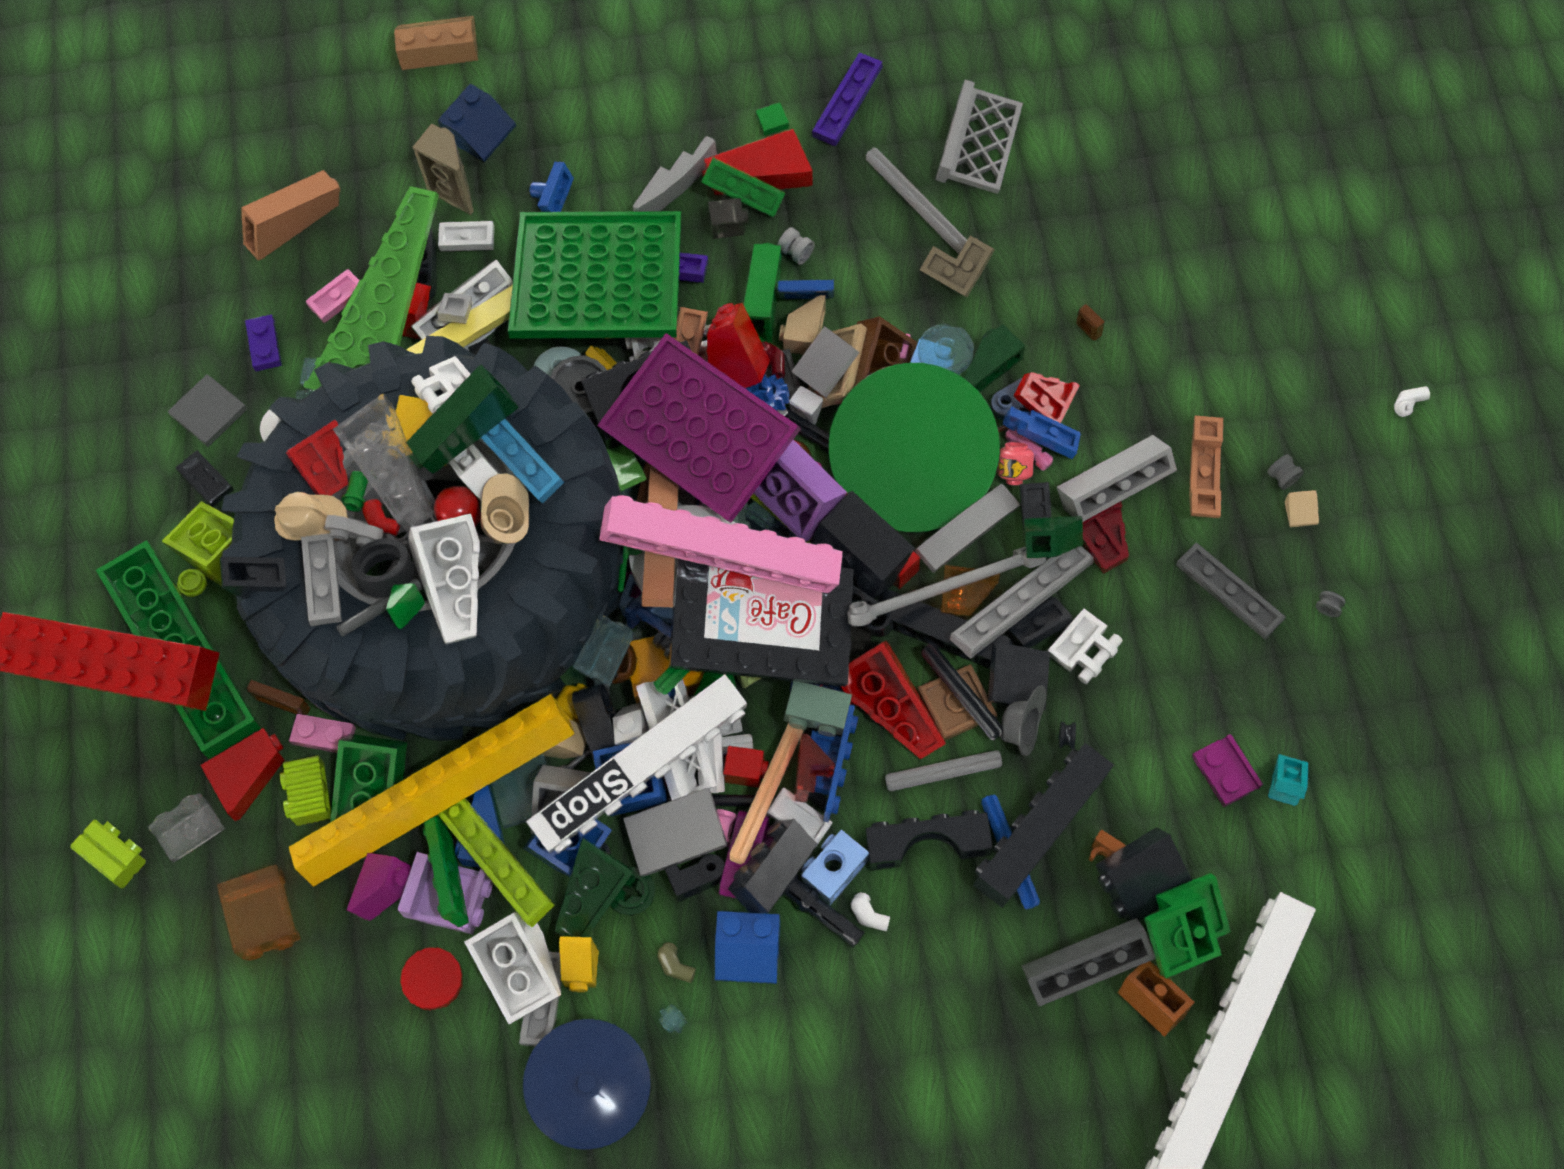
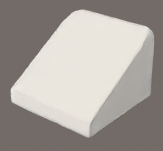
M800 386L790 399V410L815 425L823 399L805 387Z

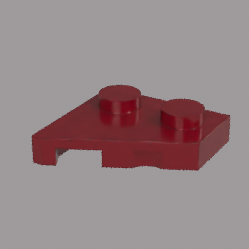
M1121 501L1083 522V546L1094 557L1095 563L1103 574L1126 562L1129 557L1128 545L1125 540L1126 531L1122 519Z

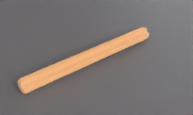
M788 723L730 851L729 859L732 862L738 864L745 863L804 730L793 728Z

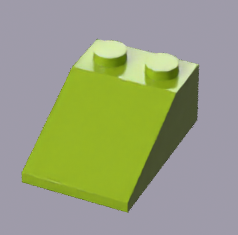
M201 501L162 542L194 568L201 571L207 578L222 586L220 558L222 557V551L229 548L232 543L234 518Z

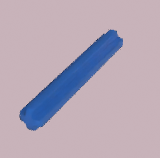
M989 795L983 798L981 804L985 813L987 812L988 821L997 843L1003 836L1009 839L1012 832L997 796ZM1028 875L1017 889L1023 907L1025 909H1032L1039 905L1040 900L1030 875Z

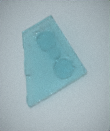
M544 754L533 758L492 782L504 829L526 823L532 817L533 784L542 765H546Z

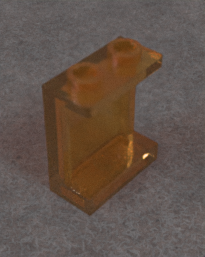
M276 864L217 884L233 951L241 959L247 961L255 960L264 955L263 952L274 948L275 950L287 949L293 946L294 941L301 939L299 932L295 929L283 885L286 883L285 875Z

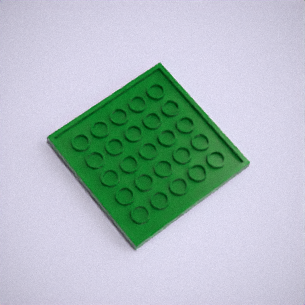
M681 211L520 212L508 325L509 338H663L666 333L672 338H677Z

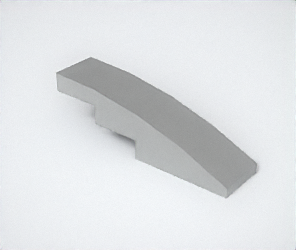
M706 136L693 155L683 151L670 171L660 166L633 205V211H660L684 193L702 175V171L705 170L704 159L717 155L715 140Z
M1000 484L921 544L915 552L934 573L969 548L974 541L994 528L998 522L1014 512L1021 504L1003 484Z

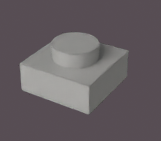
M444 293L438 311L439 321L466 324L473 304L472 296Z

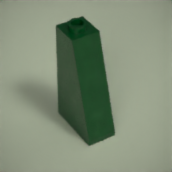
M481 364L406 442L412 451L409 457L419 469L425 467L434 474L512 414L519 406L504 385Z

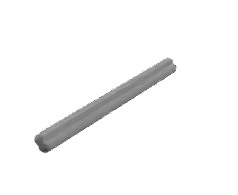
M872 148L866 153V160L959 254L967 239L877 148Z

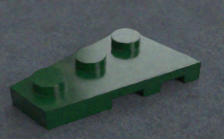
M582 836L554 931L562 937H588L633 874V870Z

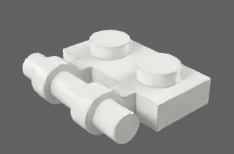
M456 356L430 367L429 378L424 380L422 376L417 375L411 381L415 387V393L420 399L428 403V409L432 414L470 375ZM441 389L444 394L437 396L435 391Z
M1083 609L1049 648L1048 652H1050V657L1069 672L1077 664L1083 667V671L1078 675V679L1082 683L1087 684L1092 677L1096 678L1102 671L1101 666L1106 660L1114 657L1118 652L1117 647L1123 640L1117 634H1113L1109 640L1103 637L1102 634L1105 632L1107 625ZM1095 645L1099 648V652L1091 659L1086 653Z

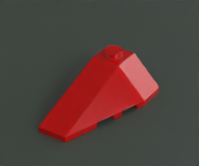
M887 640L849 663L848 685L845 687L841 686L844 693L852 694L851 702L858 705L875 722L888 730L893 737L912 753L922 759L946 744Z

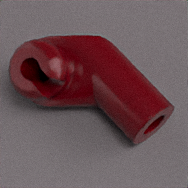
M762 341L770 359L771 375H776V379L784 378L785 355L783 351L771 343Z

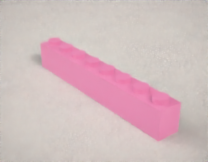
M623 495L612 496L605 505L599 539L609 543L824 593H830L839 585L843 551L835 550L831 545H814L806 543L804 539L799 537L785 538L777 536V533L770 530L756 531L749 529L745 524L734 523L731 525L720 522L716 517L707 516L702 518L693 516L687 510H668L657 503L649 502L643 504Z

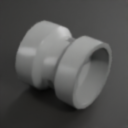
M791 227L783 233L778 245L781 246L783 254L791 255L792 260L800 265L811 255L815 242L808 237H801L800 232Z

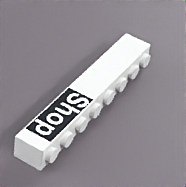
M724 674L526 822L549 853L555 850L559 854L573 843L570 838L578 832L584 835L598 824L595 820L602 814L606 813L607 816H610L623 806L620 801L629 794L634 798L647 788L645 782L653 776L657 780L672 769L670 764L676 759L680 758L684 761L697 751L694 746L704 739L708 743L721 733L719 727L727 721L732 725L745 715L743 709L746 708L747 702Z

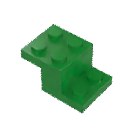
M1209 873L1155 895L1160 911L1144 919L1161 976L1169 978L1221 955L1217 938L1231 933L1215 875Z

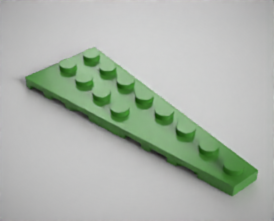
M409 187L395 213V220L388 233L385 232L383 235L381 246L375 257H372L368 264L370 266L355 287L341 313L342 318L334 333H331L327 339L328 344L321 357L317 358L314 369L327 362L342 364L350 368H358L370 363L368 345L385 341L400 346L439 197L437 192ZM313 370L308 381L305 380L303 387L315 391L322 385Z

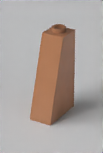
M323 170L241 207L243 244L258 261L263 259L339 205V184L334 178L331 179Z

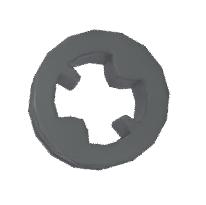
M1321 592L1319 596L1320 601H1317L1315 605L1316 609L1326 616L1339 617L1342 613L1341 608L1346 603L1345 599L1334 592Z

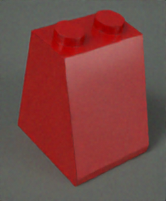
M743 302L733 305V303L725 304L717 310L718 312L707 332L708 363L742 387L747 388L761 383L770 359Z

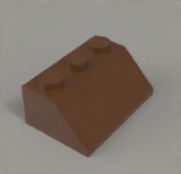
M880 316L857 322V324L864 325L867 331L854 387L878 370L892 365L910 363L918 343ZM903 344L908 345L906 359L900 358Z

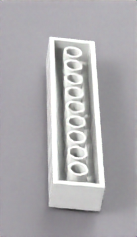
M1280 892L1275 900L1269 898L1266 905L1261 909L1256 923L1261 926H1257L1254 932L1250 934L1244 950L1249 953L1248 955H1243L1233 971L1231 977L1236 979V982H1231L1220 1000L1219 1005L1224 1007L1223 1011H1218L1206 1033L1211 1035L1210 1040L1206 1039L1204 1044H1201L1193 1061L1198 1064L1197 1069L1193 1067L1191 1073H1188L1181 1087V1091L1185 1092L1184 1098L1180 1097L1178 1102L1174 1103L1168 1116V1120L1172 1121L1171 1127L1167 1126L1165 1131L1161 1132L1155 1145V1149L1159 1151L1158 1156H1153L1152 1160L1148 1161L1145 1169H1202L1315 913V908Z

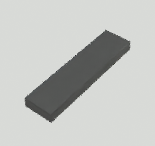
M1197 542L1177 561V567L1264 640L1285 620L1286 616Z

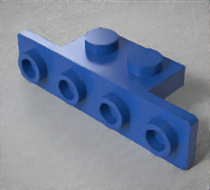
M849 705L841 737H828L812 730L799 788L828 795L823 822L828 823L831 813L837 815L841 797L835 796L837 786L843 787L847 770L841 767L843 759L849 761L853 743L847 742L849 733L855 734L858 716L853 715L855 705Z

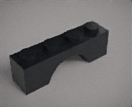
M978 810L965 811L961 813V816L949 817L948 814H938L932 816L931 820L919 821V818H907L902 820L900 824L889 825V822H876L871 827L866 828V841L871 871L901 867L907 851L913 845L925 840H938L948 844L956 851L960 859L991 856L993 849L987 812L979 813Z

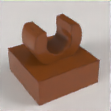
M1100 830L1092 844L1093 850L1090 853L1089 861L1092 862L1097 855H1103L1107 858L1126 845L1105 831Z

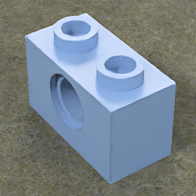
M840 830L836 836L831 834L822 844L821 848L823 851L816 859L812 856L801 869L804 872L802 874V882L812 890L816 889L820 894V898L829 905L836 900L869 861V852L843 830ZM830 860H837L842 866L838 871L832 872L827 870L825 865Z

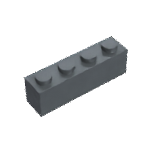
M1135 918L1024 964L1022 969L1040 1007L1156 958L1146 931L1138 919Z

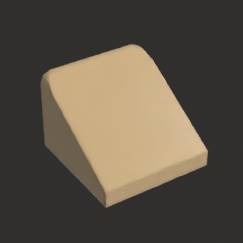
M1316 490L1292 492L1287 495L1284 503L1289 527L1319 524Z

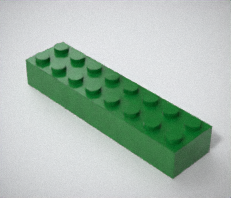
M147 540L96 569L133 635L194 645L215 651L159 555ZM220 657L218 658L206 711L175 705L201 752L209 760L262 729Z

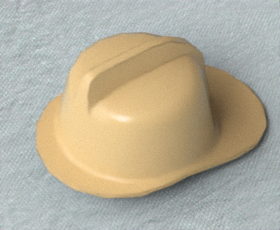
M507 473L497 474L489 478L483 488L481 528L486 536L494 540L495 544H500L501 542L505 544L516 543L522 540L528 532V491L517 477Z
M295 492L284 497L280 504L276 505L274 521L275 528L280 536L287 540L296 541L301 540V537L330 533V531L324 529L327 515L347 518V511L343 503L334 496L309 495L303 492Z

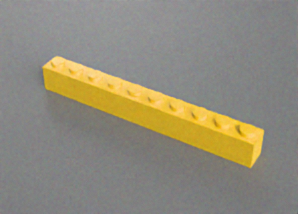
M552 694L544 697L289 846L295 870L313 887L364 858L367 856V853L376 851L573 736L575 732L567 714Z

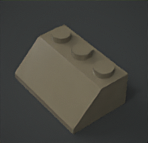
M431 123L413 146L427 190L437 192L439 194L438 198L471 215L474 212L460 152L455 142V136L447 128H439Z

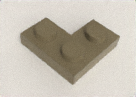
M970 235L957 259L933 246L920 271L963 296L968 297L995 249Z

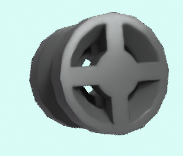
M1286 454L1268 469L1267 474L1271 478H1276L1278 486L1285 490L1297 482L1304 474V471L1301 467L1295 466L1293 458Z

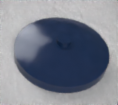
M595 1019L571 1021L550 1031L532 1051L524 1072V1099L532 1120L550 1139L574 1149L601 1148L624 1137L641 1118L650 1093V1072L647 1060L636 1041L616 1025Z

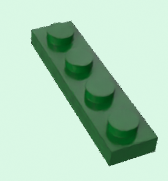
M437 814L425 821V827L423 828V834L428 841L429 847L428 859L434 873L432 882L439 899L437 908L444 920H448L455 926L461 927L469 923L452 841V833Z

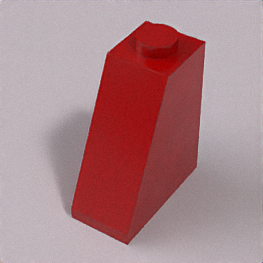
M264 728L200 765L227 814L235 822L242 818L285 761L280 753L284 747L276 734L270 736Z

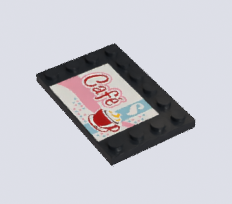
M676 558L668 668L847 686L851 624L848 621L847 611L850 609L849 605L852 604L854 569L841 567L839 585L830 593H824Z

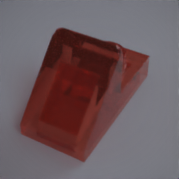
M802 734L799 744L794 799L796 802L805 803L807 802L809 792L814 793L816 776L833 777L836 767L834 762L808 734Z

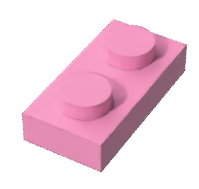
M347 269L307 299L306 303L319 319L326 323L345 308L359 280Z
M297 714L289 742L296 746L337 753L339 740L349 734H354L356 727L351 723Z

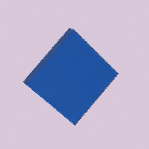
M834 280L778 281L779 296L781 299H814L819 295H824L825 299H830L834 297Z

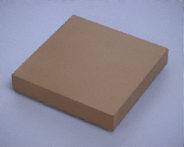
M970 664L956 670L994 717L997 718V713L991 702H988V696L972 665ZM941 678L918 687V692L945 741L979 726Z

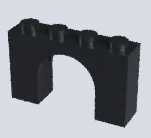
M687 340L680 342L691 350ZM652 351L641 354L636 360L616 363L612 369L607 371L592 372L586 376V379L581 380L597 424H599ZM599 427L608 449L622 444Z

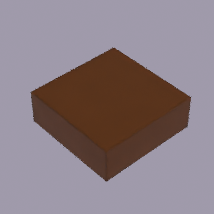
M1087 304L1078 311L1076 324L1092 340L1096 341L1102 336L1105 322Z

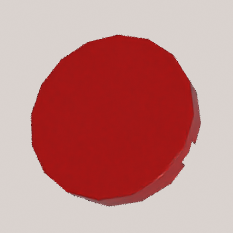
M426 948L417 951L407 960L402 969L400 983L403 994L414 1006L423 1010H435L447 1007L457 998L462 989L463 974L460 963L450 952L441 948Z

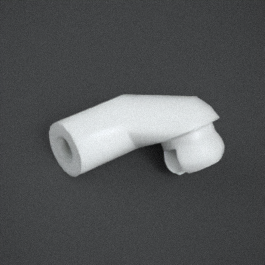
M1424 386L1402 391L1394 404L1395 412L1401 417L1410 415L1413 412L1415 402L1430 399L1429 388Z
M862 892L857 893L851 901V909L858 922L862 926L887 932L890 916L874 913L869 902V895Z

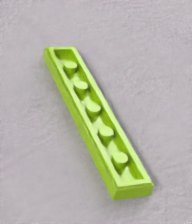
M466 798L438 814L527 925L533 927L554 906L552 901Z

